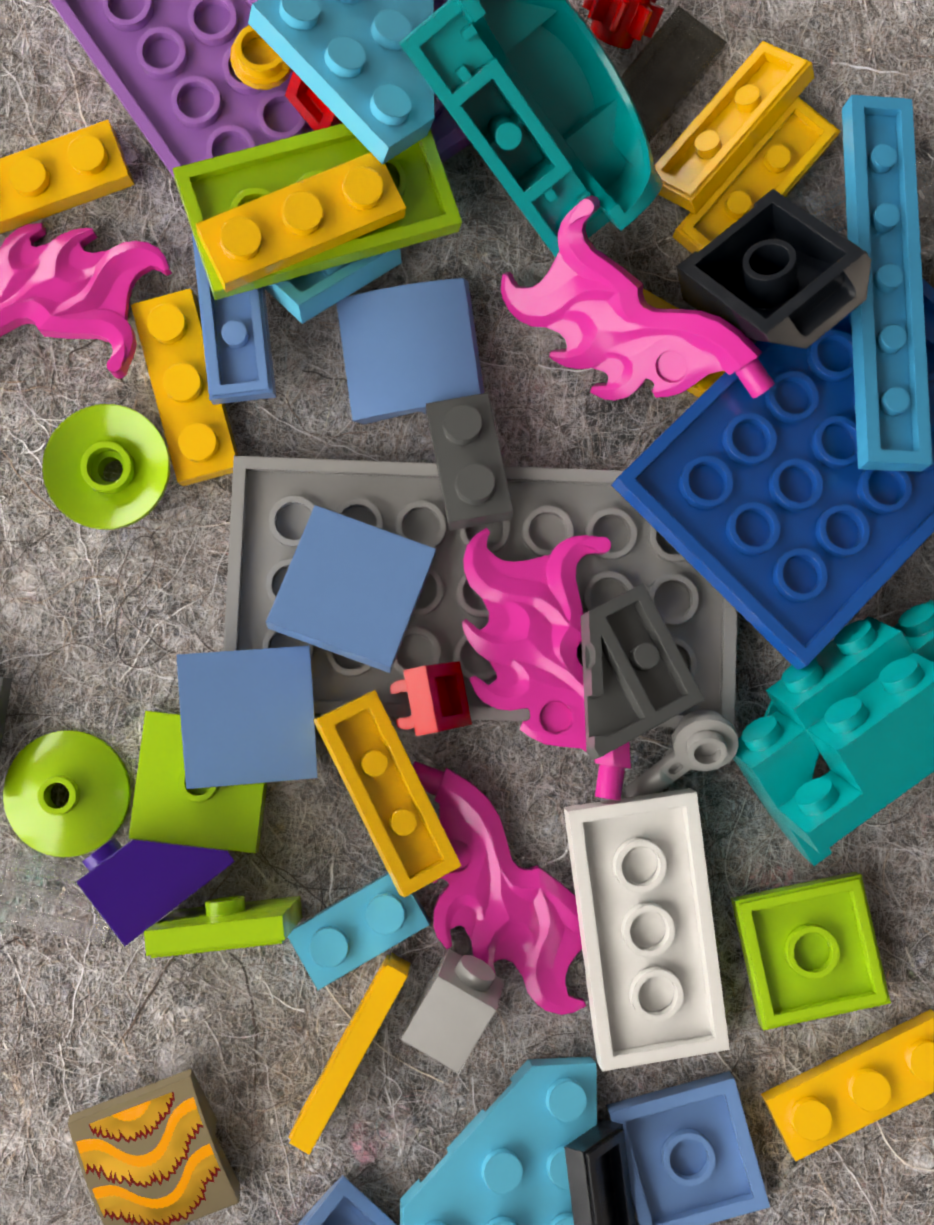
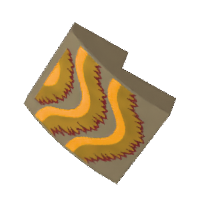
M192 1068L69 1116L68 1127L87 1187L104 1225H183L239 1203L240 1183L215 1135L217 1118Z

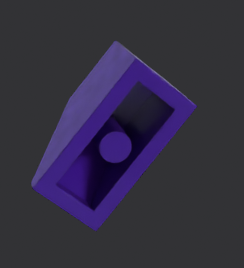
M113 838L82 861L89 872L76 881V883L125 947L235 861L227 850L136 839L131 840L122 847L118 840Z

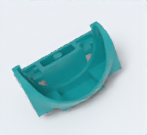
M448 0L399 42L401 48L429 84L437 98L555 258L559 253L558 231L560 224L568 212L584 198L596 196L600 201L599 209L589 218L586 224V233L589 238L608 222H611L622 231L653 202L661 191L663 181L655 169L649 141L631 96L604 48L568 0Z
M932 599L927 603L918 604L905 611L900 616L898 623L893 627L869 616L864 620L855 621L843 627L834 640L829 642L807 667L798 670L793 665H790L783 672L781 679L765 690L771 702L764 717L748 724L742 731L741 737L738 738L739 746L736 755L733 757L734 761L774 822L813 866L832 854L830 850L832 845L934 772V600ZM819 753H821L830 771L822 777L812 779Z

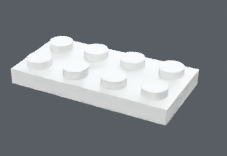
M687 788L621 798V800H607L564 807L596 1058L602 1072L730 1050L697 792Z

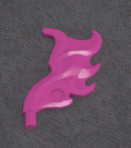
M588 196L581 200L562 220L558 231L559 253L542 281L534 286H519L511 272L502 274L501 294L509 312L519 321L531 327H546L560 333L566 340V349H555L550 352L549 357L553 361L568 368H593L607 374V383H596L590 393L604 400L615 401L627 398L637 391L647 379H650L655 385L651 391L656 398L669 397L683 393L708 374L726 371L728 375L735 372L753 399L766 392L775 384L758 359L762 351L741 330L725 319L701 310L661 309L647 303L643 295V283L621 265L597 250L587 237V221L600 207V201L596 196Z
M42 223L27 224L16 229L4 240L0 247V337L21 325L33 324L37 326L44 337L99 339L109 342L113 352L107 362V369L117 379L125 377L134 358L137 346L135 332L128 323L132 290L136 282L152 270L162 272L166 276L172 274L169 262L159 248L148 242L141 241L123 242L109 250L95 253L84 251V246L98 238L93 228L73 229L59 235L48 244L35 247L34 242L46 235V228Z
M485 528L477 533L468 543L463 563L464 573L469 586L482 598L489 612V622L481 630L476 628L467 619L462 622V626L469 644L480 656L490 662L497 678L494 682L487 685L477 676L470 677L469 680L474 692L484 703L496 709L512 711L527 708L530 718L522 721L520 730L527 736L545 745L579 748L587 752L583 666L577 657V648L582 641L581 615H583V608L576 582V566L580 559L586 555L606 554L611 548V542L607 537L573 536L560 542L549 555L513 562L496 557L487 548L490 531ZM630 742L600 758L594 759V763L599 764L595 797L621 800L625 768L631 769Z
M414 761L413 768L425 792L435 795L434 801L439 803V820L462 865L441 877L448 884L438 896L434 906L433 927L436 937L448 949L452 946L450 930L456 926H462L471 939L473 956L487 963L494 973V963L496 961L505 959L512 962L523 977L527 993L544 1010L563 1015L574 1013L586 1007L583 998L568 994L565 984L569 965L582 950L575 895L540 866L523 868L514 862L499 814L489 798L472 782L447 767L445 771H441Z

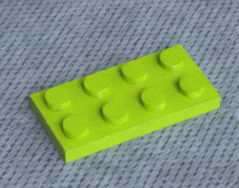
M342 123L172 168L214 299L218 300L459 232L462 220L431 129L426 137L385 163L406 206V213L403 219L227 293L197 234L196 223L370 153V151Z

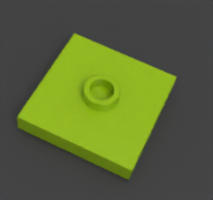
M145 711L128 838L257 853L260 846L267 783L186 789L180 714Z
M850 872L731 898L758 1024L763 1030L891 1004L862 874Z
M227 896L207 900L204 907L174 910L144 931L146 956L150 955L151 958L282 944L303 918L301 897L292 896L245 902V896Z

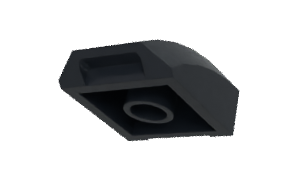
M772 189L754 204V208L699 252L695 251L677 265L676 268L682 298L696 310L725 319L741 330L746 337L754 340L807 349L866 300L871 258L866 251Z

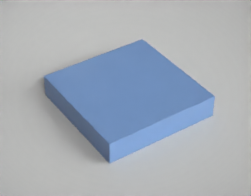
M314 505L267 617V628L391 673L435 559L436 549Z
M730 1071L607 1104L610 1120L623 1124L632 1201L639 1225H708L770 1208L735 1078Z

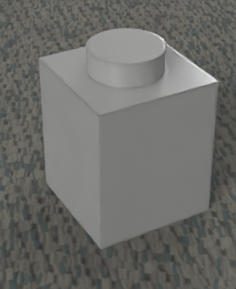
M448 948L413 1007L401 1040L459 1073L497 1010L504 980L495 976L492 968L481 959L471 955L461 956Z

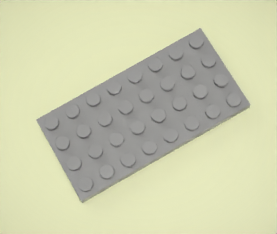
M234 456L223 651L310 645L314 713L326 714L369 691L376 690L388 716H411L408 693L391 694L390 691L392 683L405 679L403 670L425 665L460 661L472 720L526 721L530 718L527 708L508 711L496 709L484 703L475 694L469 680L470 677L477 676L489 685L497 678L490 662L480 656L469 644L462 626V622L467 619L476 628L481 630L489 622V612L482 598L469 586L464 573L463 563L468 543L477 533L487 528L490 531L487 548L496 557L513 562L549 555L560 542L573 536L607 537L611 542V548L606 554L586 555L580 559L576 566V582L583 614L644 584L705 699L657 727L677 728L680 720L685 715L700 709L714 710L723 715L734 726L737 610L611 486L623 471L504 466L514 510L513 519L449 531L436 463ZM314 505L436 549L435 559L391 673L267 628V617ZM581 641L577 648V657L583 666Z

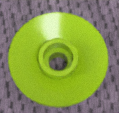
M116 404L88 406L68 416L59 424L49 438L42 462L44 485L55 506L74 522L98 530L124 528L146 517L162 499L170 477L168 448L159 430L139 412ZM112 461H120L123 468L121 476L115 481H106L103 475L105 466Z
M73 730L48 733L26 745L11 763L3 788L4 809L14 832L31 848L54 857L80 856L96 850L108 842L124 822L131 797L129 775L117 752L102 739L89 733ZM57 783L65 785L69 791V800L63 807L55 805L51 800V789Z

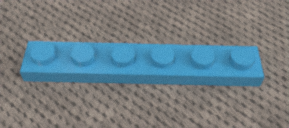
M851 95L842 107L847 237L849 241L866 251L871 258L867 298L851 312L858 469L921 472L931 466L933 461L912 99Z

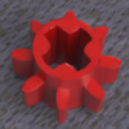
M584 0L582 7L589 10L587 17L592 19L590 29L596 38L622 49L631 48L634 39L640 41L643 35L652 38L664 11L663 7L655 4L657 0Z

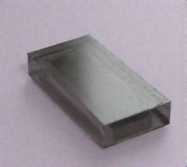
M680 6L674 10L621 76L640 116L649 143L721 56L727 43Z

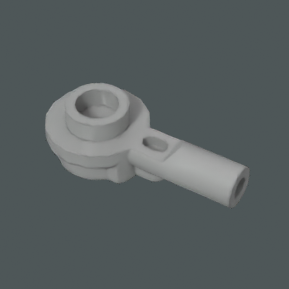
M700 709L688 713L680 720L677 729L671 735L673 747L667 750L665 757L625 787L627 796L634 797L660 793L690 769L710 771L728 764L736 755L739 746L736 729L729 720L714 710Z

